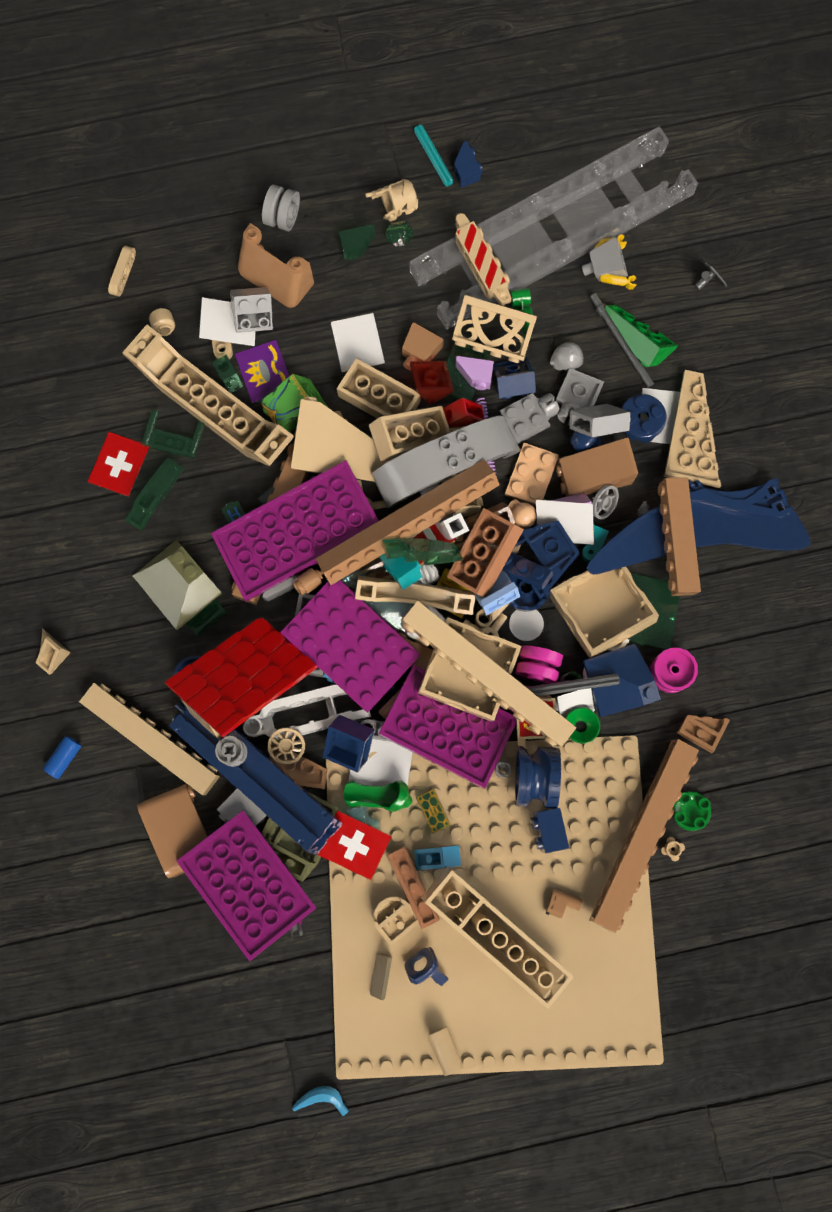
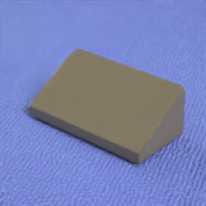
M377 954L370 990V995L380 1000H384L386 996L392 962L391 956Z

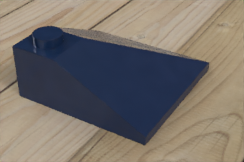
M635 644L583 660L588 678L612 674L619 675L620 683L618 685L591 688L599 717L661 700L656 681Z

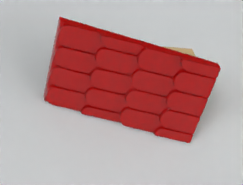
M261 617L240 632H236L191 665H187L168 679L165 684L181 698L190 714L219 740L318 667L309 657L303 654L295 645L272 627L269 622Z

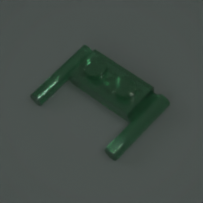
M152 410L141 445L194 459L205 423L198 421L193 439L154 429L159 411Z

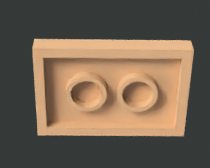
M524 443L505 496L536 506V500H543L559 455Z

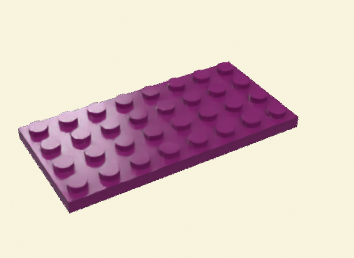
M346 460L214 531L211 535L242 597L247 602L317 564V557L372 526L379 520Z

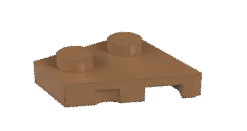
M687 715L677 734L713 753L730 720L727 718L713 719L712 717L701 718Z

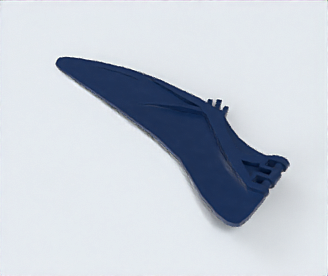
M774 478L751 489L734 492L704 488L699 480L695 481L696 486L690 480L688 481L696 548L731 544L763 550L792 551L801 550L810 545L809 535L797 513L794 512L792 506L789 507L786 501L788 498L784 490H781L778 485L780 483L778 478ZM770 487L772 488V490H773V492H774V493L771 494V495H770V493H769V491H768V488H770ZM780 504L782 508V511L780 512L776 507V505ZM660 506L639 517L610 540L589 562L587 571L591 575H598L666 556L667 553L664 551L665 534L662 532L663 515L660 513Z

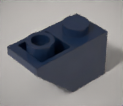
M468 141L463 142L454 163V174L461 188L480 181L481 173L483 172L481 163L475 159L474 148L469 146Z

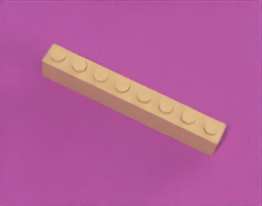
M93 683L79 701L81 704L201 795H207L220 777L216 773L218 771L209 763L207 766L201 762L202 758L194 752L192 754L185 750L187 746L178 740L175 743L170 739L172 735L164 729L159 731L155 728L156 723L148 717L146 719L140 716L141 712L133 706L131 708L126 706V700L119 695L114 697L109 693L111 689L103 683L101 685Z

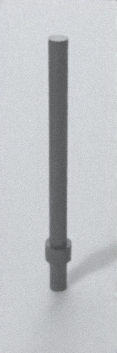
M596 293L592 294L590 298L597 308V313L600 317H603L647 388L651 387L654 384L608 315L605 310L606 304L601 302Z

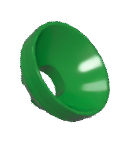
M577 708L567 715L566 720L574 726L578 721H583L586 724L584 732L574 730L569 737L572 741L585 744L593 741L598 736L600 721L592 710Z

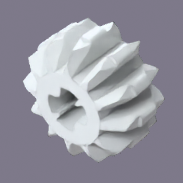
M433 563L421 565L420 572L422 578L415 583L432 585L438 581V570Z

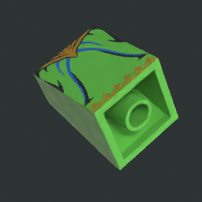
M295 374L288 377L260 401L263 405V411L272 419L273 424H279L288 432L297 428L301 399L305 400V397L317 398L316 402H321L328 407L309 378Z

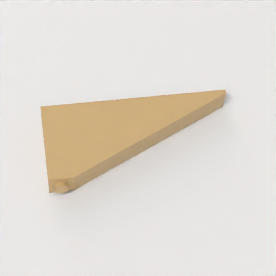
M305 397V400L301 399L291 469L323 473L347 460L356 479L375 482L372 472L393 459L380 461L374 440L321 402H316L317 398Z

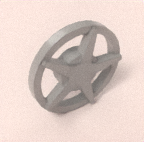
M606 484L593 497L594 517L605 519L614 511L619 498L618 489L615 486ZM609 489H612L614 493L608 495ZM602 509L605 510L603 515H598Z

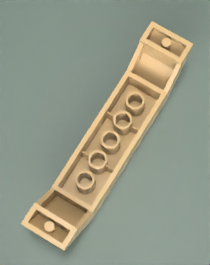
M148 325L142 329L122 352L158 389L245 456L270 466L293 439L294 436L279 424L276 425L266 421L183 358L159 333Z

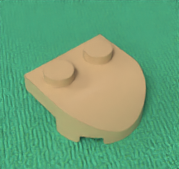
M393 896L382 900L374 912V925L390 946H393L419 924L409 902L401 897Z

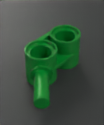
M529 287L510 290L512 309L533 315L532 308L529 306L531 304ZM525 322L522 326L524 339L529 326L528 322Z

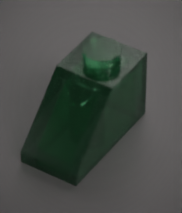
M374 224L339 231L344 260H354L363 256L376 236Z

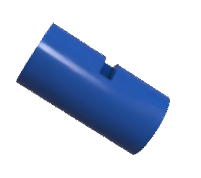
M65 735L42 769L54 778L60 779L82 745Z

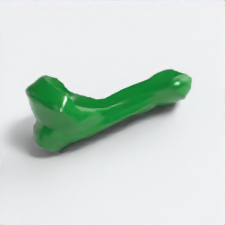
M354 780L344 784L343 797L349 807H378L390 812H396L400 809L408 808L412 804V797L409 794L408 786L403 780H396L385 786H365Z

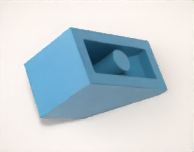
M459 845L414 850L416 870L461 866Z

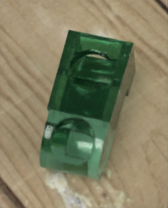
M227 355L212 362L229 393L243 387Z

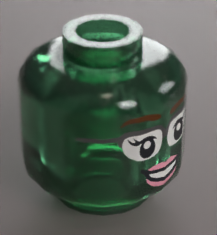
M406 221L390 223L389 228L386 229L388 243H391L394 247L408 245L411 238L414 237L412 226L409 227Z

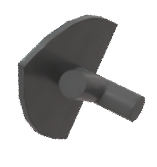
M701 258L700 261L709 271L702 273V278L695 286L700 290L715 276L727 287L726 282L716 270Z

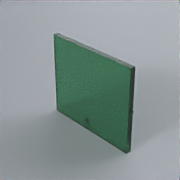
M631 573L633 581L644 592L659 616L656 623L628 638V640L640 645L667 650L671 648L680 596H671V591L666 581Z

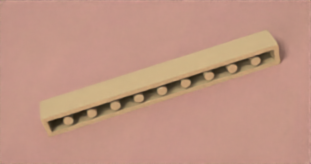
M419 601L415 603L401 621L404 624L402 627L411 634L413 632L416 633L421 643L427 647L431 645L436 649L434 651L436 655L442 659L446 657L451 661L450 665L458 672L462 670L466 673V678L471 683L481 685L483 687L481 690L486 695L496 697L498 699L497 703L506 710L508 708L511 709L516 719L520 722L526 721L530 725L529 729L537 735L541 733L546 737L545 742L553 748L555 746L562 747L576 729L574 725Z

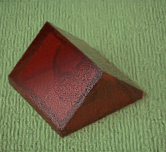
M410 361L416 391L430 405L453 392L454 389L446 361Z

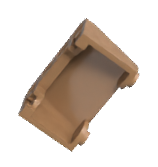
M250 223L245 229L242 238L238 262L240 275L258 288L267 287L271 297L286 307L292 308L297 306L314 285L310 263L301 257H293L287 264L283 263L265 251L264 247L259 244L262 239L261 231Z
M188 784L137 804L141 819L163 871L168 878L177 877L185 873L177 863V860L208 837L193 804L196 793Z

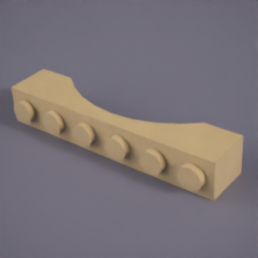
M358 575L355 599L413 604L419 601L422 605L472 615L475 594L470 590L413 583L403 590L395 580Z

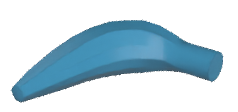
M320 1086L310 1090L292 1107L293 1111H297L314 1103L329 1102L338 1109L342 1116L349 1112L339 1092L330 1086Z

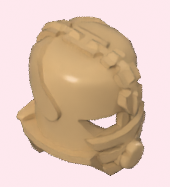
M406 179L365 194L366 198H382L388 213L383 218L390 222L395 221L403 212L407 215L418 208V199L413 184Z

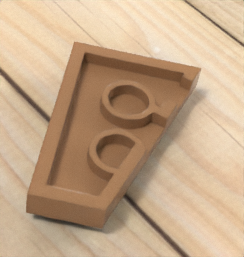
M272 742L271 748L276 746L277 744ZM276 749L272 752L274 753V755H276L280 751L279 749ZM291 753L287 754V760H292ZM284 754L280 755L277 758H279L280 760H284ZM269 756L276 765L300 786L325 789L328 769L304 757H301L292 764H281Z

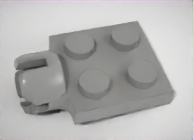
M570 368L556 398L557 403L561 405L558 413L559 421L565 423L567 416L570 417V410L594 406L604 381Z
M532 393L500 410L502 416L506 418L517 444L550 427L548 420L560 411L559 405L551 393L541 398H536Z

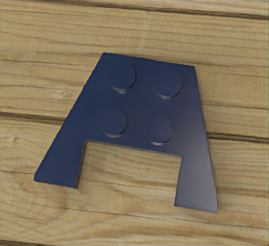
M559 521L523 530L514 547L516 548L522 543L527 542L541 565L553 572V576L543 590L531 585L539 599L545 596L580 553Z

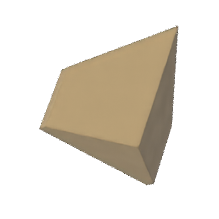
M43 629L40 652L36 664L50 675L71 652Z

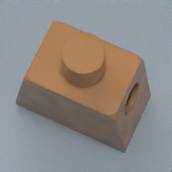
M413 322L402 347V355L406 357L403 366L410 371L413 370L416 364L426 367L443 348V339Z

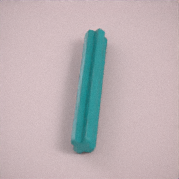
M423 125L416 126L414 133L446 187L452 185L453 178Z

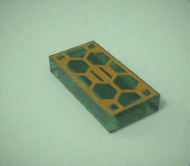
M434 789L416 797L432 834L450 826Z

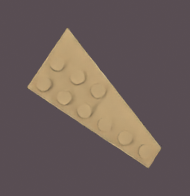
M685 370L664 477L688 478V481L690 480L692 483L699 480L702 485L720 488L721 482L718 476L719 469L715 457L714 437L706 400L707 393L704 374Z

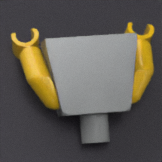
M620 234L617 238L601 239L594 249L590 251L591 262L582 265L585 276L594 273L598 281L625 286L627 289L632 290L636 284L631 282L635 281L636 277L632 275L628 279L626 278L628 273L622 249L626 246L627 241L621 242L624 239L623 234Z

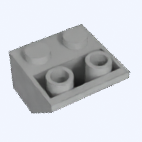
M267 287L230 290L231 309L236 333L273 330L271 293Z

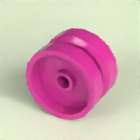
M522 646L519 657L524 661L517 663L515 674L538 682L557 683L559 672L554 668L561 666L563 655L541 647Z
M669 648L661 652L652 661L650 672L659 690L666 693H677L688 688L695 681L698 674V665L694 656L687 650Z

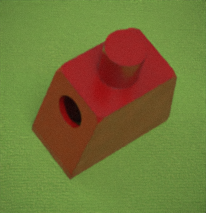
M461 398L443 408L449 428L466 427L485 420L482 405L465 398Z

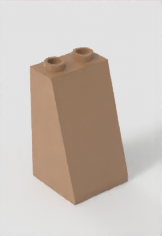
M629 438L561 458L556 466L557 476H561L562 483H560L561 492L566 497L581 493L586 495L597 493L606 484L616 488L632 485L638 475Z

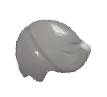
M565 342L555 349L550 364L556 370L569 371L570 368L576 369L583 364V352L574 342Z

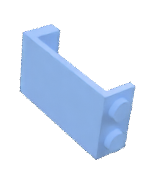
M461 549L457 550L453 555H451L454 562L458 557ZM504 571L500 572L486 598L475 594V598L486 615L520 597L517 586L514 582H511Z

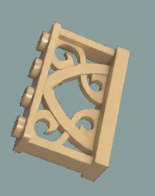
M465 295L452 340H455V345L465 347L466 344L472 345V350L483 353L485 349L491 351L490 355L499 358H501V355L509 356V361L519 363V360L524 361L537 316ZM471 305L472 320L462 321L466 306ZM484 311L489 314L486 320L478 319V317L483 318L482 312ZM496 313L500 314L501 326L508 333L499 339L489 341L482 331L480 324H486L495 317ZM506 319L512 320V324L509 325L513 327L512 330L505 325ZM528 322L529 326L527 329V333L525 339H523V337L517 333L522 328L524 323ZM466 324L474 325V328L472 327L467 330L472 332L471 338H465L461 334V328ZM514 336L521 342V348L517 352H512L508 348L510 344H514L516 347L515 341L511 339ZM477 337H479L484 345L475 343L473 341H475ZM503 344L504 351L492 347Z

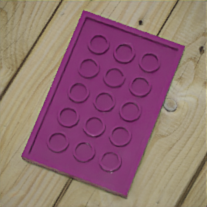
M340 580L332 585L328 581L280 632L367 713L420 656L409 643L362 600L355 599V593Z
M413 665L378 735L485 789L517 723V719L512 714L499 708L495 720L490 722L418 694L426 670Z
M241 811L177 860L179 866L249 962L316 909L315 905L244 811Z

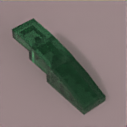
M400 538L383 540L382 543L387 559L404 557L406 562L423 560L425 566L462 561L463 559L456 544L438 540Z

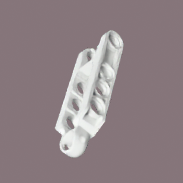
M336 684L273 700L261 710L259 715L252 716L243 724V730L251 737L264 734L270 737L276 731L272 719L275 712L326 700L329 718L320 721H309L310 723L290 727L297 730L301 735H306L328 729L338 715L354 721H360L370 718L371 713L370 711L367 713L363 709L337 714L333 698L345 695L346 693ZM282 731L280 733L285 737L287 731ZM289 731L288 738H292L294 733ZM277 734L274 736L276 740H281Z

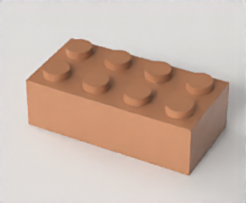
M483 508L447 577L475 594L486 598L524 529Z

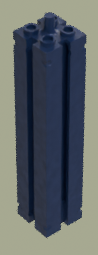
M181 702L175 706L180 713L173 717L169 727L177 732L182 739L291 838L299 843L302 848L307 852L317 855L326 845V841L330 836H333L343 823L236 728L226 736H234L243 741L247 746V757L242 764L235 767L227 766L220 762L215 753L219 740L194 718L187 707Z

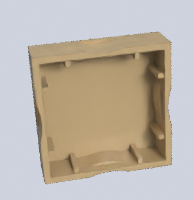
M627 567L598 575H591L586 571L550 590V599L589 658L601 655L657 622L659 616L644 592L633 581Z
M447 617L444 621L447 625L507 673H512L521 649L520 645L497 636L484 634L474 627ZM434 649L418 694L490 722L494 721L500 706L497 703L498 699L493 695L491 697L486 695L481 690L483 688L481 685L471 683L466 678V673L462 670L459 672L450 665L451 661L446 657L444 659L440 658L434 653L436 650Z

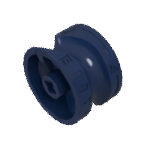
M518 746L515 771V805L517 807H527L533 799H538L544 804V808H558L561 788L560 748L538 747L535 753L529 755L527 749L523 746Z

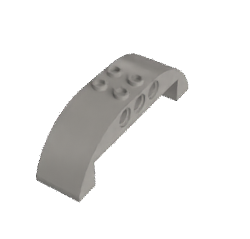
M496 416L476 422L416 447L372 472V476L386 507L390 508L404 502L410 495L453 478L483 459L487 463L500 457L505 459L521 452L506 418L504 416Z

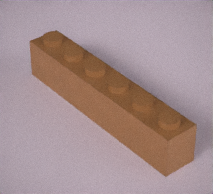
M666 478L659 483L658 495L661 496L660 513L663 515L662 532L665 534L664 551L667 553L668 588L671 591V596L695 595L701 592L689 482L688 478Z

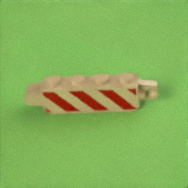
M458 214L455 224L457 228L455 243L485 297L489 299L495 298L500 306L510 303L512 298L508 290L509 277L505 272H502L499 259L497 257L494 258L489 242H485L482 229L477 227L474 221L470 223L465 214Z

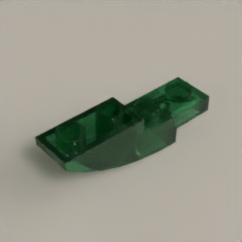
M167 458L133 503L134 507L125 521L143 531L161 501L167 497L184 467Z

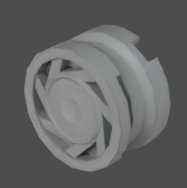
M226 736L221 741L219 740L215 749L218 760L231 767L242 764L248 753L245 743L234 736Z

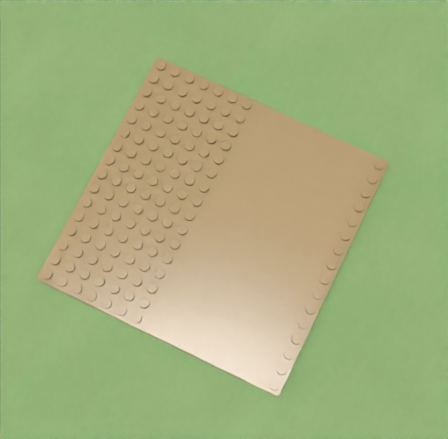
M636 736L596 737L593 741L585 744L576 743L568 739L562 747H558L561 752V788L558 808L561 809L570 849L546 854L541 853V850L537 849L535 837H538L537 830L532 828L531 817H534L533 813L551 808H544V804L538 799H533L527 807H517L515 805V771L518 741L507 742L498 763L505 761L510 764V775L506 778H499L495 774L494 769L485 789L412 753L407 785L409 794L412 797V804L410 807L396 812H390L378 807L347 806L343 797L344 784L349 781L350 769L326 759V769H328L327 802L338 807L340 812L392 836L371 880L329 861L336 1077L338 1079L444 1075L428 1037L429 1034L444 1027H447L463 1066L462 1069L452 1074L660 1065L663 1063L648 870L644 875L642 874L639 881L641 882L640 888L632 896L631 908L625 912L622 918L624 923L620 930L613 933L589 921L643 803L638 739ZM545 740L526 741V749L529 755L535 753L538 747H550ZM377 752L370 753L369 759ZM433 789L450 824L445 827L443 823L438 822L436 825V818L432 816L429 818L428 811H424L427 818H429L430 825H436L437 830H439L434 833L417 799L418 796L422 795L424 800H429L431 796L427 792ZM435 797L430 799L431 805L436 806L438 803ZM423 801L421 804L423 809L428 810L430 807L428 801ZM438 804L437 808L440 812H442V809ZM438 813L436 816L438 821L443 822L445 819L443 813ZM459 845L461 866L450 868L561 964L574 978L550 1008L547 1009L440 915H438L440 918L438 922L424 929H421L418 924L393 946H390L374 925L375 909L382 900L388 897L396 896L405 900L407 898L386 855L405 846L415 866L414 850ZM445 868L417 870L426 891ZM553 889L583 899L579 911L566 906L562 918L546 914V908ZM431 947L438 959V969L449 980L443 986H440L430 976L424 982L414 985L406 974L405 962L421 949ZM377 954L392 957L384 1000L370 995ZM423 957L416 961L414 969L416 971L423 970L427 964V959Z

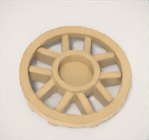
M291 727L276 730L268 741L270 756L281 764H292L298 761L305 750L303 736ZM287 731L285 737L280 732ZM289 731L294 733L292 738H288ZM276 734L281 738L280 741L274 738ZM296 735L301 741H294ZM273 741L277 745L271 748V742ZM302 744V748H295L294 745ZM279 749L280 752L274 755L272 751ZM293 751L300 752V753H299V755H298L297 757H295ZM291 753L292 760H287V754ZM284 754V760H280L279 758H277L280 755Z

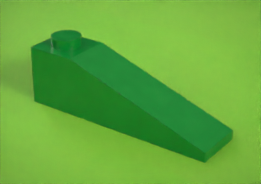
M606 305L605 310L642 365L646 367L657 366L678 347L677 344L660 332L656 334L650 331L648 324L634 321L635 316L619 306Z

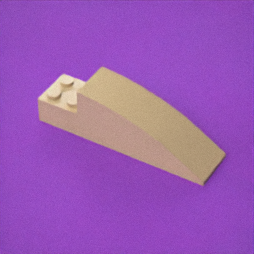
M448 866L421 897L431 909L547 1009L550 1008L574 978L570 972Z

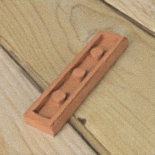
M403 846L387 854L386 856L421 929L440 920L438 914L421 899L426 889L406 847Z

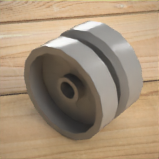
M271 185L263 204V224L271 227L278 225L279 229L289 232L297 218L300 204L299 192L291 189L284 191V188L281 186Z

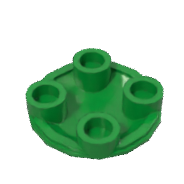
M688 791L682 793L679 801L675 802L673 806L674 821L679 827L688 831L703 829L711 818L710 801L697 792Z

